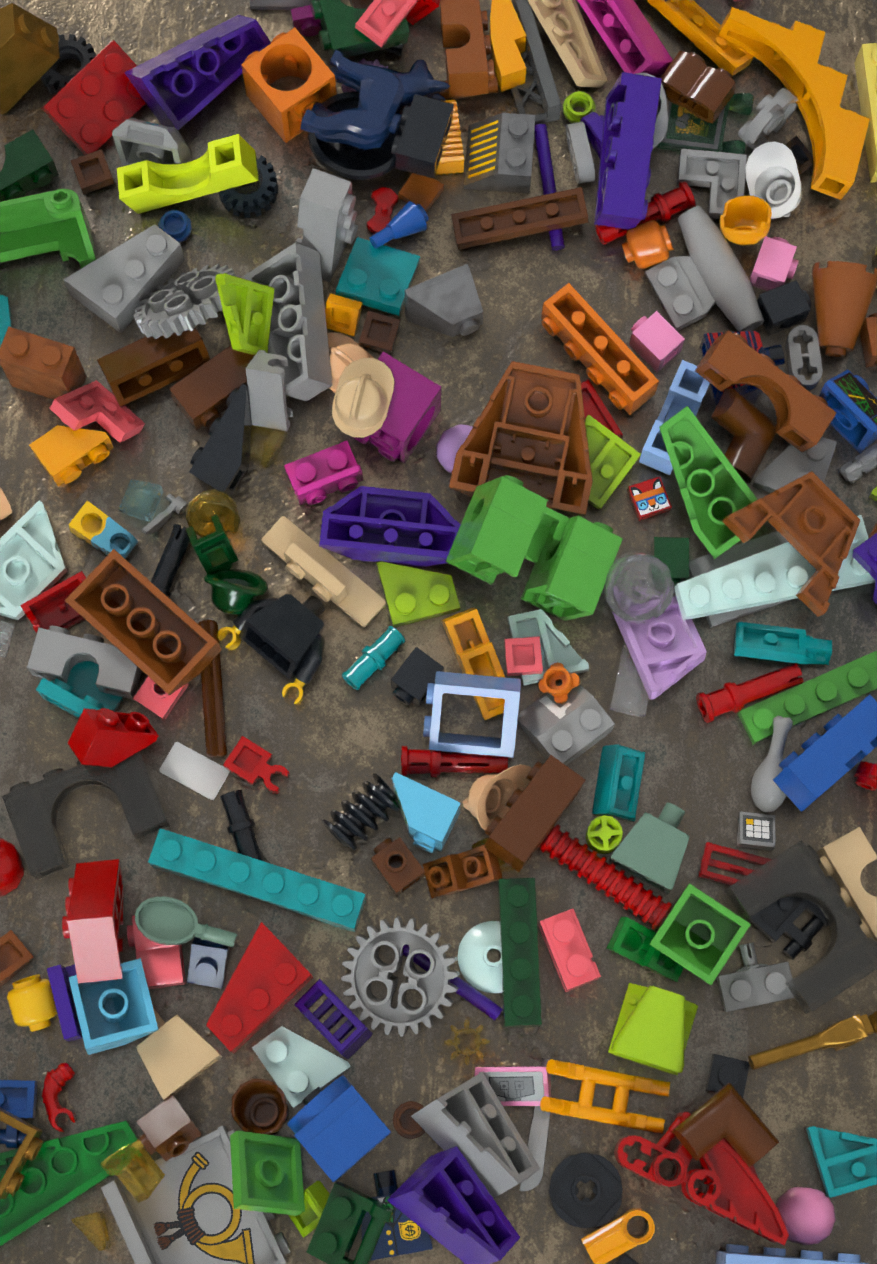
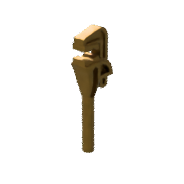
M877 1011L869 1016L867 1014L862 1016L857 1014L836 1022L815 1035L748 1056L750 1067L752 1070H756L820 1048L822 1050L834 1048L835 1051L852 1046L865 1039L868 1035L877 1033Z

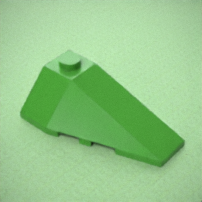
M686 406L659 426L693 531L713 558L716 559L740 541L722 520L758 499L690 408Z

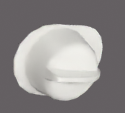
M775 141L764 143L755 148L751 153L745 167L750 196L764 199L770 205L772 210L771 219L781 218L782 216L789 217L802 198V186L796 159L792 151L784 144Z

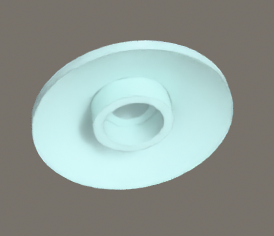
M487 921L474 926L463 937L458 949V965L463 977L472 987L486 993H501L502 956L495 963L490 962L487 958V953L491 949H496L501 954L499 921Z

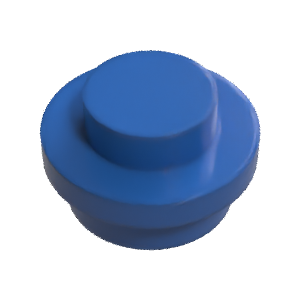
M177 210L166 212L158 223L160 229L179 243L185 241L192 231L189 217Z

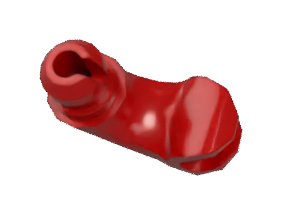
M67 1062L59 1064L55 1070L47 1071L42 1093L50 1125L60 1132H64V1129L58 1124V1119L62 1114H67L73 1123L76 1122L74 1112L62 1107L58 1097L59 1093L63 1090L62 1087L66 1085L65 1083L73 1078L75 1073Z

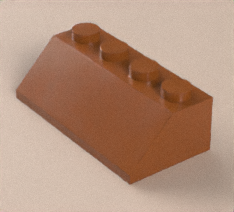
M115 549L105 557L65 600L67 604L168 695H171L197 677L222 650L219 643Z

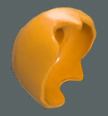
M739 196L728 200L725 203L723 215H720V231L729 242L741 246L758 243L767 236L770 230L771 207L764 199L756 196Z

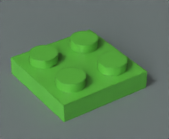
M236 1131L231 1134L234 1209L293 1216L305 1212L301 1146L298 1139L245 1131Z

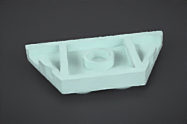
M40 500L0 538V615L19 620L25 614L20 605L49 590L67 572L46 508Z

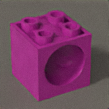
M382 352L378 360L384 362L391 369L394 377V391L387 417L382 427L374 434L364 438H353L362 444L369 442L379 448L378 452L392 462H395L397 459L405 464L441 411L442 387L387 353Z

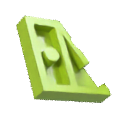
M225 273L216 274L215 281L232 350L256 355L258 350H265L267 353L274 288Z
M588 415L585 418L593 480L588 502L600 510L638 460L641 453L592 416Z
M383 561L376 563L394 628L460 611V604L451 575Z

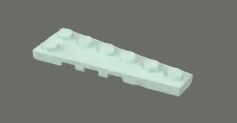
M862 515L857 516L860 519V523L848 556L843 560L840 567L836 588L832 591L871 584L876 581L852 557L853 550L869 539ZM789 542L680 582L674 587V591L684 621L798 598L796 594L816 572V569Z

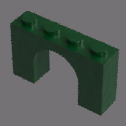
M310 0L314 20L319 19L322 31H319L322 50H328L330 59L335 50L343 52L344 57L347 58L407 44L410 30L406 17L381 48L355 28L356 22L367 8H353L345 5L340 0Z

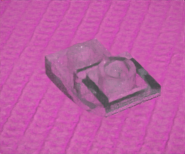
M623 644L610 710L644 718L649 696L627 645Z

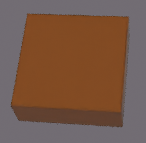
M412 173L398 192V197L406 203L411 201L415 205L420 204L427 213L443 192L444 184L436 179Z

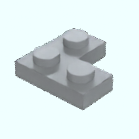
M681 149L677 185L685 181L689 186L710 188L708 216L712 219H720V215H723L725 203L728 200L744 196L747 154Z

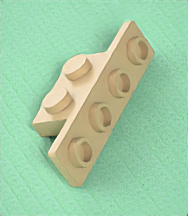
M282 516L262 537V543L287 563L286 568L299 580L306 579L313 585L312 590L326 602L331 600L362 627H366L386 605L384 598L325 549L319 547V544L285 516Z

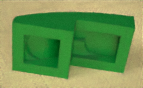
M621 916L606 949L664 978L678 982L684 967L649 945L656 932L628 917Z

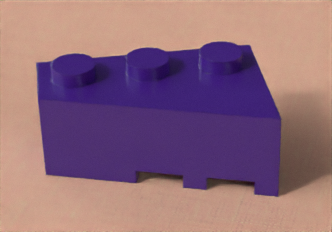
M457 1146L431 1155L387 1199L388 1202L465 1264H491L498 1262L520 1239L514 1227Z

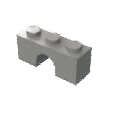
M50 626L49 630L38 628L27 669L32 676L53 681L57 678L67 683L73 666L82 661H92L99 665L96 686L100 692L134 700L142 670L114 645L106 644L103 638L92 634H84L83 638L72 636L69 630L58 626Z

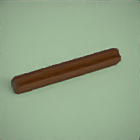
M215 620L198 622V625L219 643L217 638V622ZM219 652L201 672L206 754L211 758L223 757L227 754Z

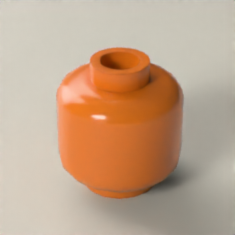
M655 220L629 229L626 234L627 242L622 244L628 263L635 261L637 267L642 270L668 260L669 251L674 250L666 225L660 226Z

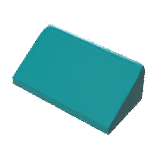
M618 744L603 746L592 809L594 815H605L615 819L635 821L645 752Z

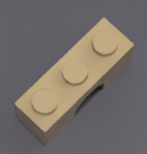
M858 827L818 850L817 854L820 858L817 859V863L827 878L832 877L838 888L835 893L841 905L846 910L850 908L857 921L854 922V926L859 936L864 941L869 940L870 944L874 945L877 944V897L870 895L864 890L860 878L863 868L875 861L877 855L861 828Z

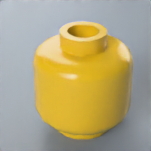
M40 974L13 982V989L8 992L7 1001L15 1024L20 1027L29 1026L31 1032L49 1027L51 1025L50 1019L57 1014L50 981L48 979H41Z

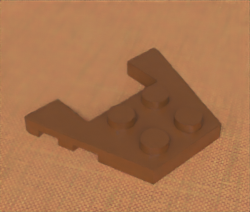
M811 471L728 515L722 522L745 543L768 521L816 569V572L796 596L819 617L828 610L830 594L836 588L840 567L843 560L848 556L860 519Z

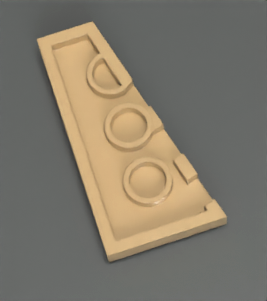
M527 0L576 85L600 88L608 82L576 0Z

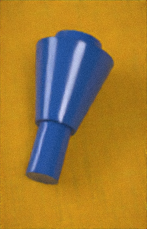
M409 201L386 225V228L369 237L372 246L377 249L392 239L395 240L426 231V222L429 220L428 215L420 204L415 205Z

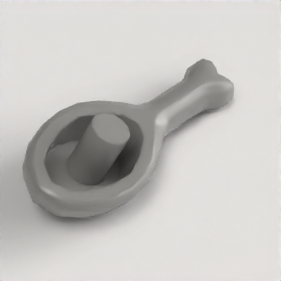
M779 715L773 718V736L768 755L755 771L751 783V797L754 805L764 813L775 811L786 798V794L777 786L773 779L782 771L779 764L783 761L787 734L792 729L793 721L791 718H783Z

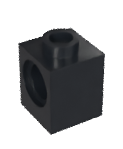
M797 280L761 293L757 300L764 319L763 326L768 336L805 322L811 308L810 297L805 289L801 290Z
M415 647L391 678V687L395 689L392 694L408 706L412 702L420 707L426 699L428 683H435L436 671L444 672V667L418 647Z

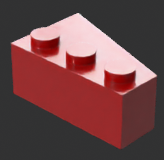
M120 860L76 863L74 877L69 878L68 881L70 896L65 899L67 916L62 917V930L64 938H70L78 984L123 979V969L119 952H123V939H118L119 926L124 925V885Z

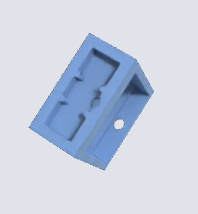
M436 671L435 683H428L426 704L433 705L432 716H425L423 737H430L429 750L514 758L521 679ZM443 693L505 699L501 738L440 732Z

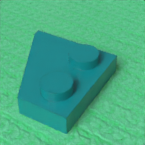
M815 1126L806 1127L827 1197L832 1198L877 1184L876 1138Z

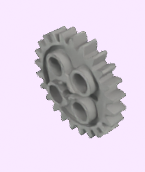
M219 264L210 269L209 265H206L200 271L194 268L191 272L181 273L177 279H168V284L158 285V290L147 294L148 299L141 300L139 302L141 306L135 308L136 313L133 316L142 335L145 334L147 338L153 336L154 339H157L162 335L168 338L176 332L177 336H179L183 331H193L197 324L205 325L208 318H217V312L223 311L215 277L216 274L224 273L236 276L233 269H229L227 265L220 267Z
M398 916L394 920L393 927L390 926L386 919L380 921L381 931H378L373 925L368 926L367 931L370 938L359 934L355 938L361 947L350 946L347 949L354 957V960H345L342 963L344 967L351 969V973L342 976L341 980L350 982L352 987L343 992L345 996H355L356 1000L350 1005V1009L361 1006L363 1012L359 1017L360 1021L368 1016L373 1018L371 1029L374 1030L383 1023L385 1024V1035H389L394 1026H397L400 1036L406 1034L407 1026H410L412 1031L418 1034L421 1031V1021L425 1026L431 1028L434 1025L432 1014L440 1019L445 1016L440 1005H453L454 1001L446 994L457 992L459 988L450 983V979L458 977L460 972L450 970L449 965L453 964L457 957H446L445 952L451 947V944L447 943L440 946L437 943L442 934L440 931L432 936L428 935L429 923L424 924L419 930L416 929V918H411L407 926H403L402 918ZM407 944L410 950L404 965L403 975L407 976L408 980L401 983L398 1004L396 1008H393L391 1002L398 983V977L393 976V973L401 967L403 947ZM381 945H388L393 948L395 952L393 963H385L380 959L378 954ZM423 953L427 955L431 962L429 971L421 972L415 968L413 964L415 954ZM378 980L386 985V998L379 999L372 994L371 984L373 981ZM408 989H415L421 993L423 1003L420 1007H413L407 1003L406 992Z

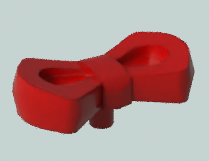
M387 187L378 188L371 194V198L376 205L375 215L366 223V227L373 234L386 228V225L391 221L392 209L399 200L398 195Z

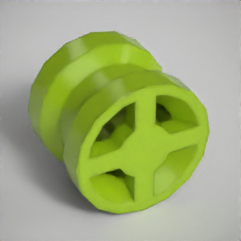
M603 815L596 817L591 821L586 830V843L592 851L596 850L598 854H609L621 842L623 830L620 823L611 816Z

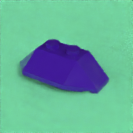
M360 486L332 507L330 506L323 511L319 547L353 560L383 561L417 567L447 563L446 559L461 524L430 493Z

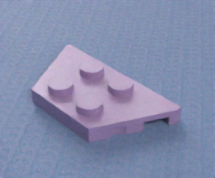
M606 586L605 597L650 700L656 699L705 660L707 651L693 620L683 621L676 596H659L652 592L638 590V595L617 592L618 586Z

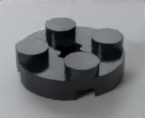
M583 1152L568 1156L556 1166L550 1178L548 1193L554 1211L563 1221L574 1227L588 1229L602 1226L616 1215L622 1203L623 1188L620 1174L609 1160L597 1154ZM591 1180L595 1184L592 1189L595 1194L594 1198L590 1200L585 1197L580 1200L576 1196L579 1193L576 1185L579 1181L586 1184Z

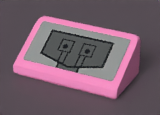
M475 1067V1076L483 1072L503 1106H540L541 1099L544 1096L551 1097V1074L547 1072L546 1067Z

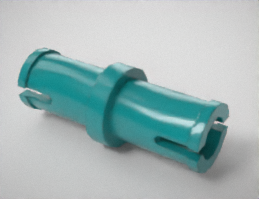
M389 626L371 646H365L361 650L362 655L346 672L342 673L343 679L352 688L359 690L360 686L377 669L382 670L386 666L385 661L406 642L404 636L396 628Z

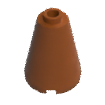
M828 261L827 268H819L820 262H817L812 267L819 347L826 350L825 355L845 357L846 352L854 350L877 288V268H874V274L866 272L867 265Z

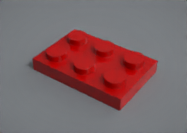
M112 40L41 109L84 155L95 152L112 137V131L131 118L146 104L124 73L137 65Z

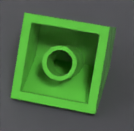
M689 883L649 945L709 985H712L751 924Z

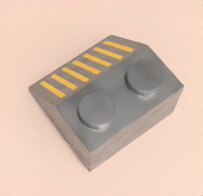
M500 113L468 126L464 189L530 193L535 115Z

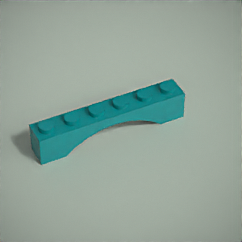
M161 828L148 863L155 869L247 895L356 933L367 900L364 893Z

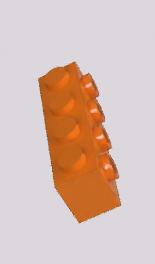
M570 283L566 284L543 303L541 323L544 329L553 337L557 335L564 343L563 347L566 353L574 361L579 360L587 368L586 373L591 381L596 385L601 384L609 392L608 397L619 410L624 409L631 415L655 395L659 380Z

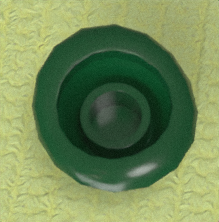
M229 569L228 571L211 572L204 577V581L211 584L212 603L218 610L227 614L239 615L252 601L257 599L258 595H264L268 590L267 582L260 575L252 571Z

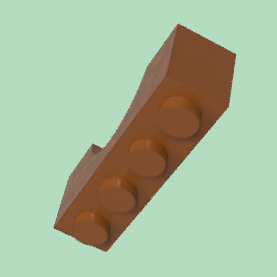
M729 330L714 340L695 369L696 373L720 391L736 384H748L762 390L769 397L776 411L777 424L775 433L801 452L817 445L837 413L829 407L825 399L810 393L796 377L784 373L775 366L774 361L770 357L759 354L748 345L744 337Z

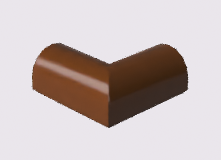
M727 388L711 418L734 436L725 456L745 483H751L776 434L777 423L735 389Z
M730 1082L672 1130L673 1134L696 1161L724 1137L749 1167L754 1165L779 1143V1140Z

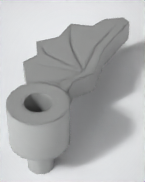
M168 494L166 499L171 504L143 527L141 531L147 535L153 534L166 524L174 512L178 515L183 514L189 504L180 496L175 498L173 495Z

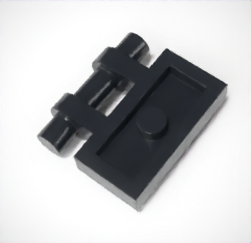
M795 865L747 919L773 943L783 933L786 934L791 941L783 949V952L790 959L794 960L801 951L806 952L813 944L811 940L822 927L827 928L834 921L832 916L839 910L840 905L832 898H829L823 906L819 905L814 899L823 888L800 867ZM806 910L812 918L800 930L793 922Z

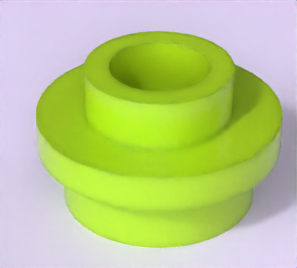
M582 91L570 94L563 103V114L571 123L580 122L582 117L595 112L596 109L592 97ZM575 107H582L585 111L576 112L573 109Z

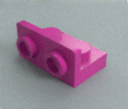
M347 440L284 465L285 472L299 505L308 503V505L318 504L324 501L328 494L338 490L341 493L350 491L359 485L358 482L363 481L361 467L357 464Z

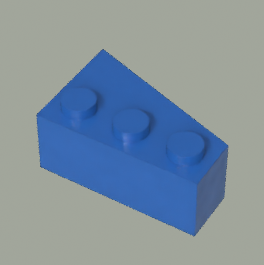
M868 695L844 717L839 713L823 726L827 731L822 736L817 732L801 745L805 750L802 754L798 755L793 751L779 764L782 771L773 781L801 812L877 747V701L871 695Z

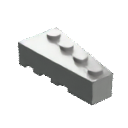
M295 242L244 276L246 280L274 288L268 351L271 354L282 355L288 359V366L273 365V367L277 366L285 369V395L308 401L332 386L320 253Z

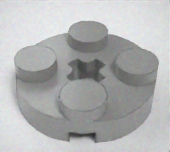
M785 88L779 90L774 97L768 94L757 105L756 110L759 112L753 121L749 120L742 126L738 136L753 151L760 145L767 143L769 140L764 136L772 131L777 133L785 125L797 107L795 102L798 101V98Z

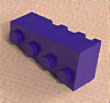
M236 15L124 73L160 124L167 127H175L179 130L243 73L241 64L244 63L248 55L255 51L260 52L270 45L271 41L256 19Z
M622 72L606 97L594 221L596 225L629 230L635 228L646 217L648 200H645V193L651 176L649 165L654 143L653 137L662 78Z

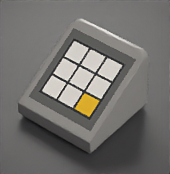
M740 811L736 847L766 851L775 849V815Z

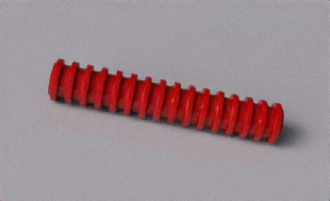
M557 824L551 829L540 844L541 852H549V857L551 859L554 857L559 859L558 864L561 866L565 863L568 866V871L572 872V870H575L578 878L585 877L587 884H595V889L597 891H600V889L605 891L604 896L607 898L611 895L615 898L614 903L618 904L621 902L624 904V910L631 909L633 916H641V921L643 923L647 921L651 923L653 930L660 927L672 909L671 902L664 903L662 901L663 897L661 895L654 896L652 894L654 891L651 888L647 891L643 888L644 884L642 882L639 884L634 882L635 877L632 875L629 878L625 876V870L621 869L618 871L615 869L616 864H608L606 862L607 858L604 856L602 858L598 857L596 850L589 851V846L586 843L582 846L578 843L579 839L577 837L574 839L569 837L570 832L565 831L563 833L560 830V825Z

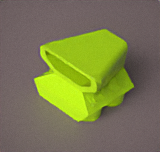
M629 983L608 1053L678 1076V1073L683 1072L685 1049L698 1005L685 1000V997L680 994L655 986L645 987Z

